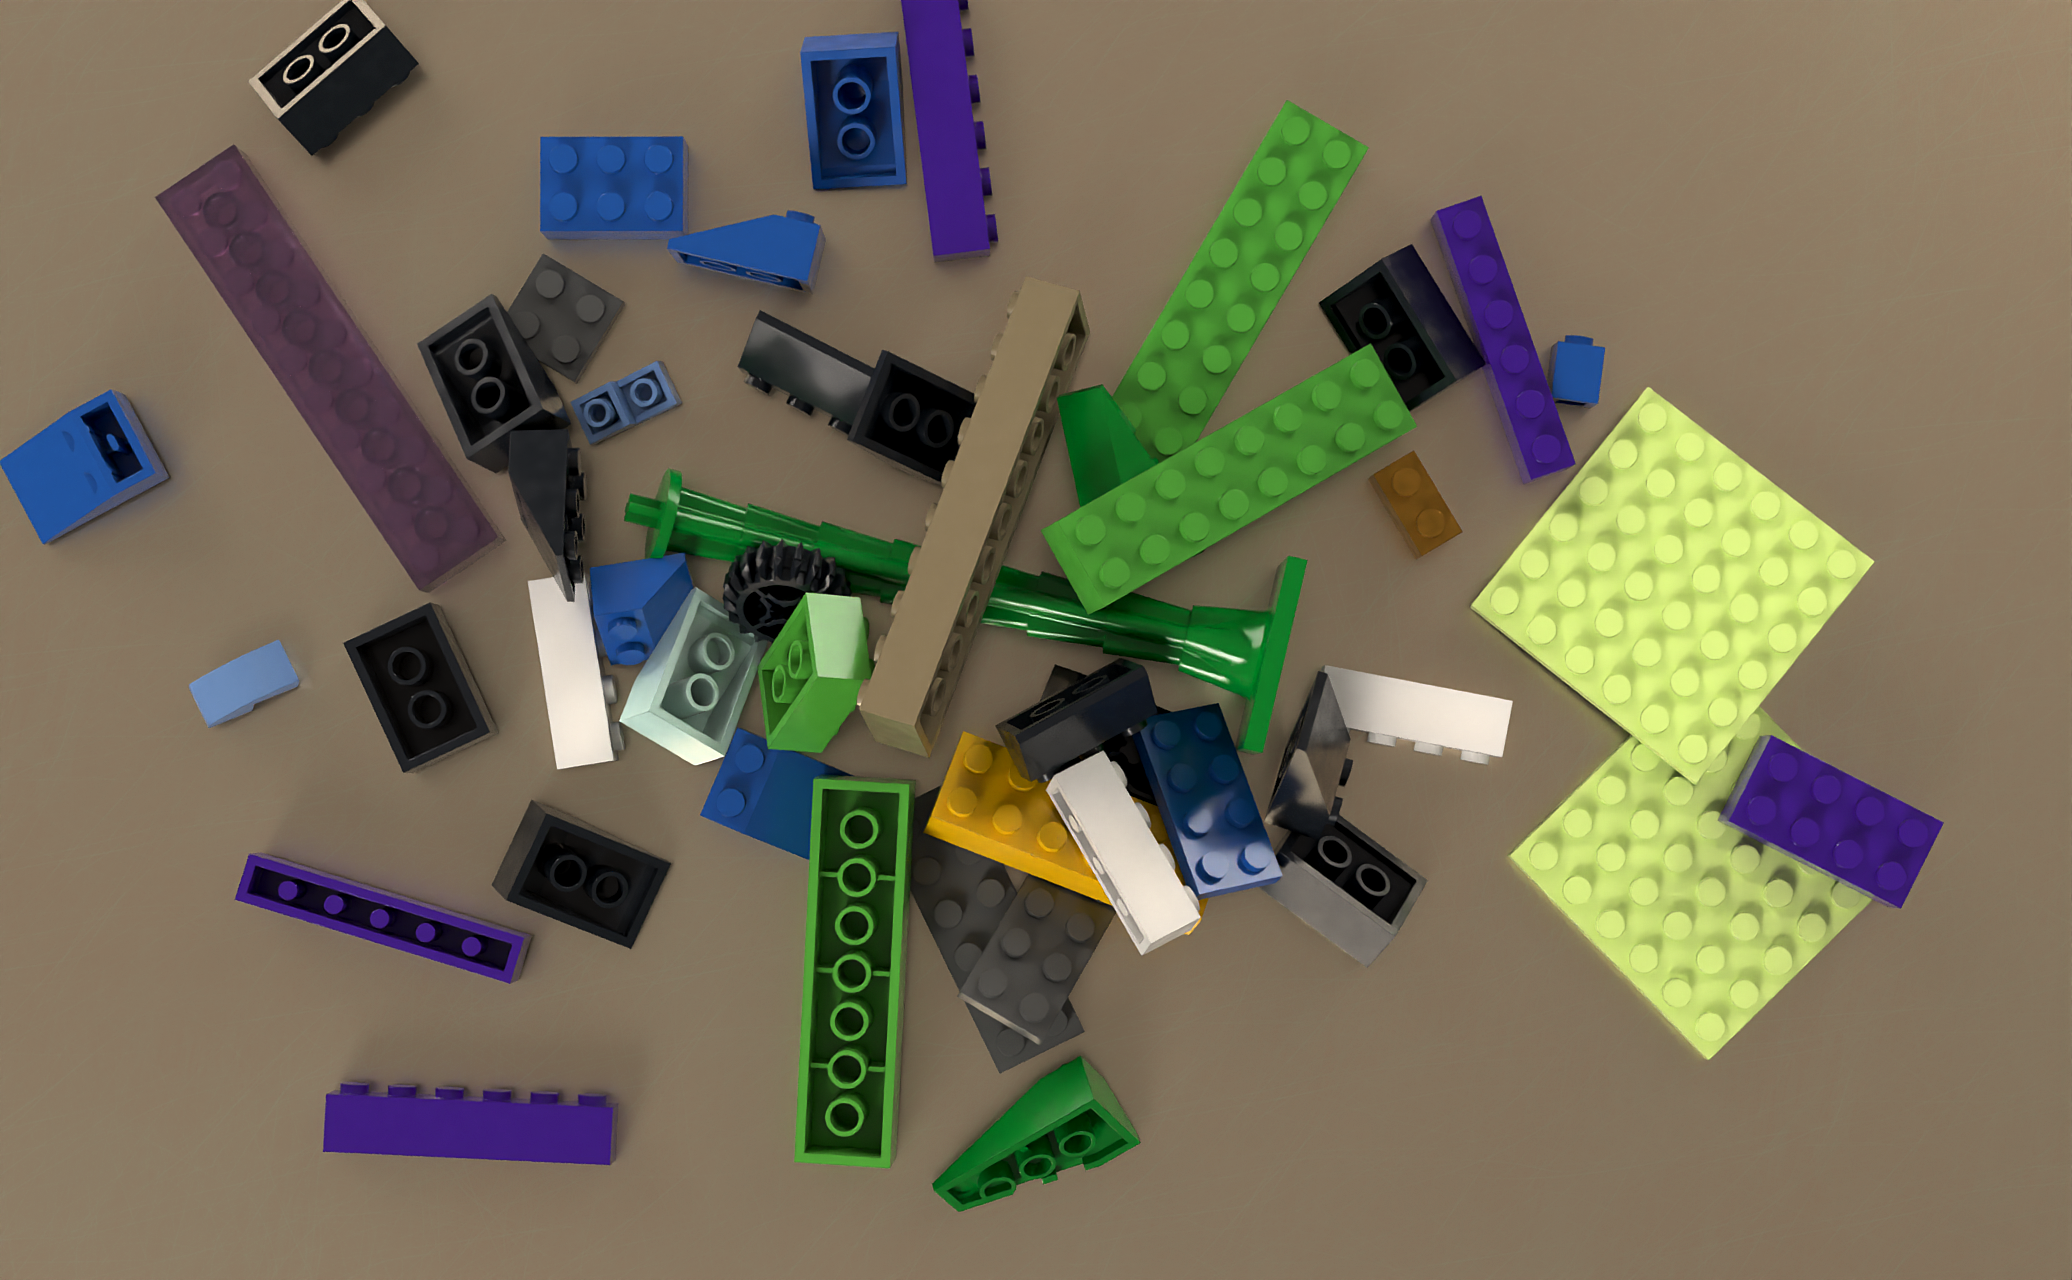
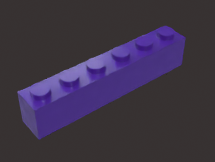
M901 0L934 262L990 256L989 243L998 242L995 214H985L983 197L992 196L989 167H979L977 150L987 149L983 121L974 122L972 104L981 103L977 74L968 75L966 57L975 56L971 28L962 29L960 11L969 10L968 0Z
M1482 196L1436 211L1430 221L1473 343L1486 363L1482 369L1523 484L1571 468L1576 463Z
M250 853L248 855L235 897L237 901L509 984L519 979L532 935L265 853Z
M359 1082L340 1083V1090H334L326 1094L323 1152L611 1165L616 1160L618 1103H606L607 1095L582 1093L578 1094V1101H559V1093L550 1091H532L530 1099L511 1098L512 1090L483 1089V1097L464 1096V1088L436 1087L435 1095L416 1094L417 1086L401 1084L388 1085V1092H369V1084Z

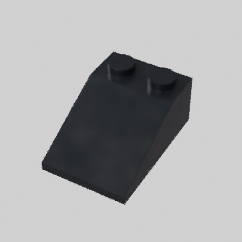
M490 294L417 343L468 460L494 473H498L509 465L510 431L565 429L571 425L554 384L497 296Z
M882 350L847 440L895 468L919 479L941 485L943 471L949 460L955 461L960 448L958 434L961 424L966 417H972L977 404L974 401V393L889 351Z
M1318 671L1285 746L1264 820L1265 823L1319 840L1326 823L1334 826L1343 802V798L1335 796L1338 785L1345 787L1353 765V760L1346 758L1351 739L1327 673Z
M531 799L492 886L506 901L631 949L671 863L576 817Z

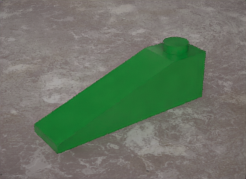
M1103 384L1061 394L1057 397L1080 508L1160 463L1156 456L1151 458L1135 436L1136 429Z
M1079 1056L1041 1078L932 1183L935 1193L956 1211L961 1212L1010 1196L1015 1192L1016 1185L1041 1178L1044 1185L1058 1180L1056 1172L1080 1164H1084L1085 1171L1099 1167L1141 1142L1104 1077L1082 1056Z

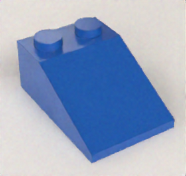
M899 32L805 37L800 57L813 189L907 184Z
M787 210L786 217L773 214L669 239L667 249L675 261L813 294L826 238L821 225L814 223V216Z
M737 727L700 816L809 860L813 779L821 774L854 775L797 751L768 749L766 738Z

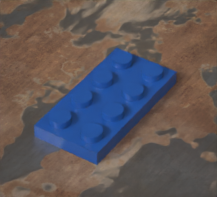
M1219 703L1154 715L1147 718L1148 725L1141 731L1133 734L1132 737L1185 884L1192 889L1197 899L1201 900L1276 883L1283 875Z

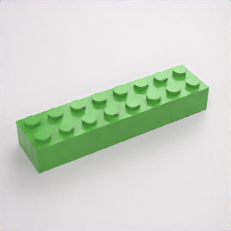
M1288 100L1283 105L1112 396L1136 429L1135 436L1151 458L1156 456L1159 462L1197 442L1369 148Z
M1370 343L1045 527L1041 532L1089 615L1115 602L1417 427Z
M821 774L813 779L794 1162L890 1168L896 1159L916 780Z

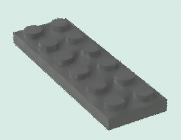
M940 785L915 798L910 891L960 991L1015 898L1017 891L1003 863L923 833L941 787ZM1067 998L1040 1045L965 1002L999 1073L1009 1070L1085 1032L1069 998Z

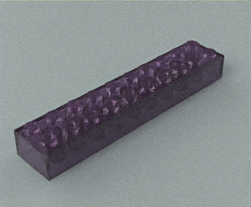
M233 144L155 197L419 591L430 593L507 541L246 153Z

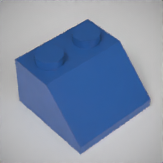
M685 553L663 556V558H648L590 568L594 618L610 664L636 665L649 659L691 589L695 588Z

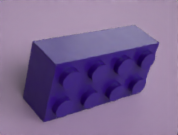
M1772 735L1759 736L1717 820L1887 907L1899 909L1902 908L1944 822Z

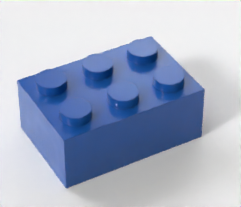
M540 137V232L548 240H669L688 235V145L684 137Z

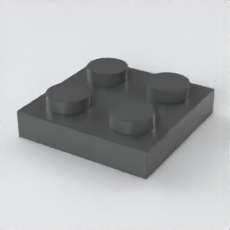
M543 253L507 313L537 360L577 384L625 306V303Z

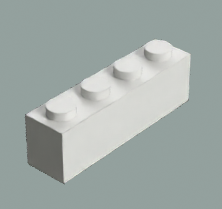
M584 572L583 583L575 584V602H567L554 577L528 581L557 769L563 770L619 761L618 750L625 749L624 735L621 722H613L610 706L612 703H617V690L613 675L606 676L603 657H606L607 653L594 618L590 575Z
M1324 665L1321 668V672L1327 673L1348 733H1350V729L1369 733L1367 742L1395 747L1397 739L1415 742L1414 751L1442 756L1443 747L1462 751L1460 760L1485 765L1489 764L1490 756H1503L1513 701Z
M1103 750L1054 775L1046 791L1141 956L1190 931L1201 918L1198 913L1200 906L1192 889L1187 885L1183 886L1174 872L1175 861L1169 849L1164 844H1158L1150 831L1151 821L1147 811L1139 802L1134 803L1125 788L1127 780L1123 770L1117 762H1110Z

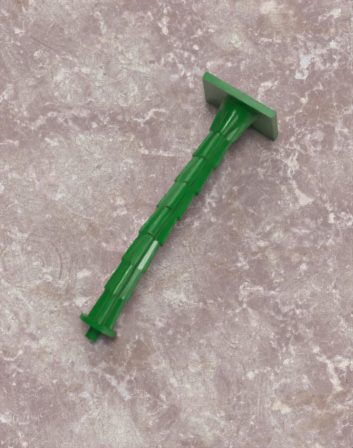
M670 468L667 469L661 480L655 499L630 493L625 507L624 521L648 527L645 559L663 558L665 551L734 562L735 556L744 554L747 546L758 549L763 540L773 546H777L781 539L789 546H797L802 541L804 549L811 551L820 548L822 558L835 557L836 566L846 569L847 581L851 582L850 589L852 593L880 597V603L891 605L899 590L905 591L910 578L908 564L916 546L922 547L900 539H894L893 543L824 521L818 526L750 503L745 508L682 487V473ZM1287 556L1277 567L1267 610L1193 605L1192 610L1130 592L1089 615L1067 578L1044 571L1038 576L1002 565L980 624L1026 630L1029 637L1102 647L1103 654L1179 665L1178 671L1238 694L1246 699L1235 748L1236 751L1251 755L1263 753L1308 560Z

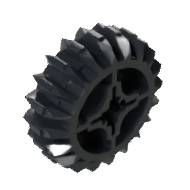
M781 539L777 546H773L763 540L758 549L747 546L744 554L735 556L734 562L731 563L729 571L725 574L723 608L729 613V621L739 624L740 633H753L755 642L766 640L772 644L806 592L851 597V582L847 581L846 569L836 566L835 557L822 558L820 548L811 551L804 549L802 541L797 546H789L783 539Z

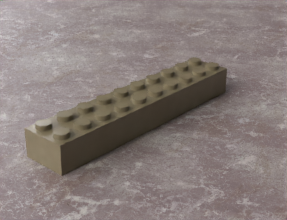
M1025 276L1020 292L1014 291L1010 297L1007 307V318L1009 321L1004 334L998 333L993 341L990 355L993 362L987 376L982 375L978 380L974 394V401L977 403L971 418L966 417L961 424L958 434L960 448L955 461L949 460L944 468L941 486L944 488L938 504L932 503L925 519V531H927L922 547L916 546L910 556L908 564L910 578L905 591L899 590L894 598L891 608L892 625L888 635L882 634L877 642L874 652L875 669L871 679H864L857 696V706L860 707L859 711L875 742L930 758L1059 416L1057 397L1068 392L1090 334L1080 290Z

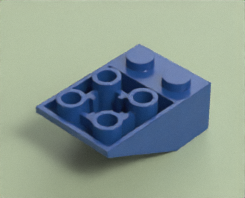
M112 389L69 411L0 460L3 471L44 545L170 478L126 395Z

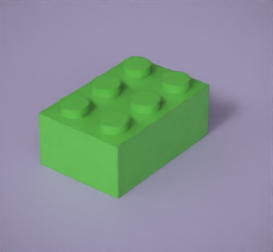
M806 592L757 666L768 749L822 753L832 737L838 734L840 726L849 713L855 710L860 686L864 679H871L875 669L873 659L869 658L867 646L869 622L866 617H863L860 597Z

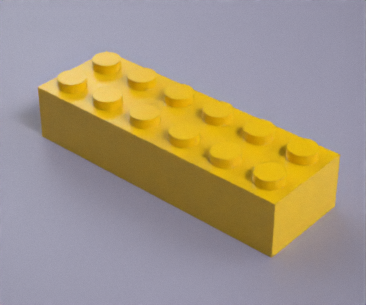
M963 731L953 752L923 833L1113 906L1046 791L1051 780L1043 783H1038L1037 779L1032 782L1028 781L1019 774L1006 747ZM1131 796L1134 803L1139 802L1147 811L1151 821L1150 831L1158 844H1164L1169 849L1175 861L1174 872L1181 884L1185 886L1182 872L1158 806ZM1209 898L1198 900L1200 906L1198 913L1201 918L1190 931L1184 934L1190 935L1200 923Z

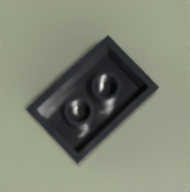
M429 602L343 643L403 773L417 772L498 734V730L440 605Z

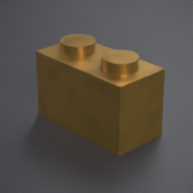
M1414 450L1368 478L1415 559L1422 557L1463 532Z

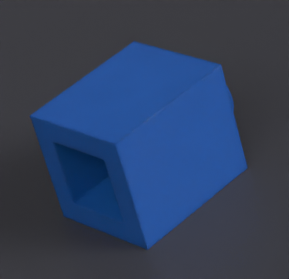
M1566 335L1564 342L1558 341L1551 347L1547 383L1555 404L1592 408L1598 404L1605 347L1593 346V338Z

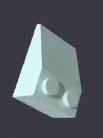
M698 588L691 589L635 679L619 720L621 723L695 766L725 757L758 670L757 666L761 662L768 643L766 640L755 642L753 633H740L739 624L729 621V613L723 608L724 604Z

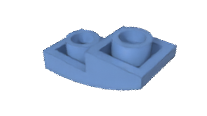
M655 361L618 381H610L570 403L589 444L593 445L650 420L682 404V401L663 361Z
M276 640L209 672L189 684V689L208 728L253 711L254 704L298 687L299 679L280 640Z

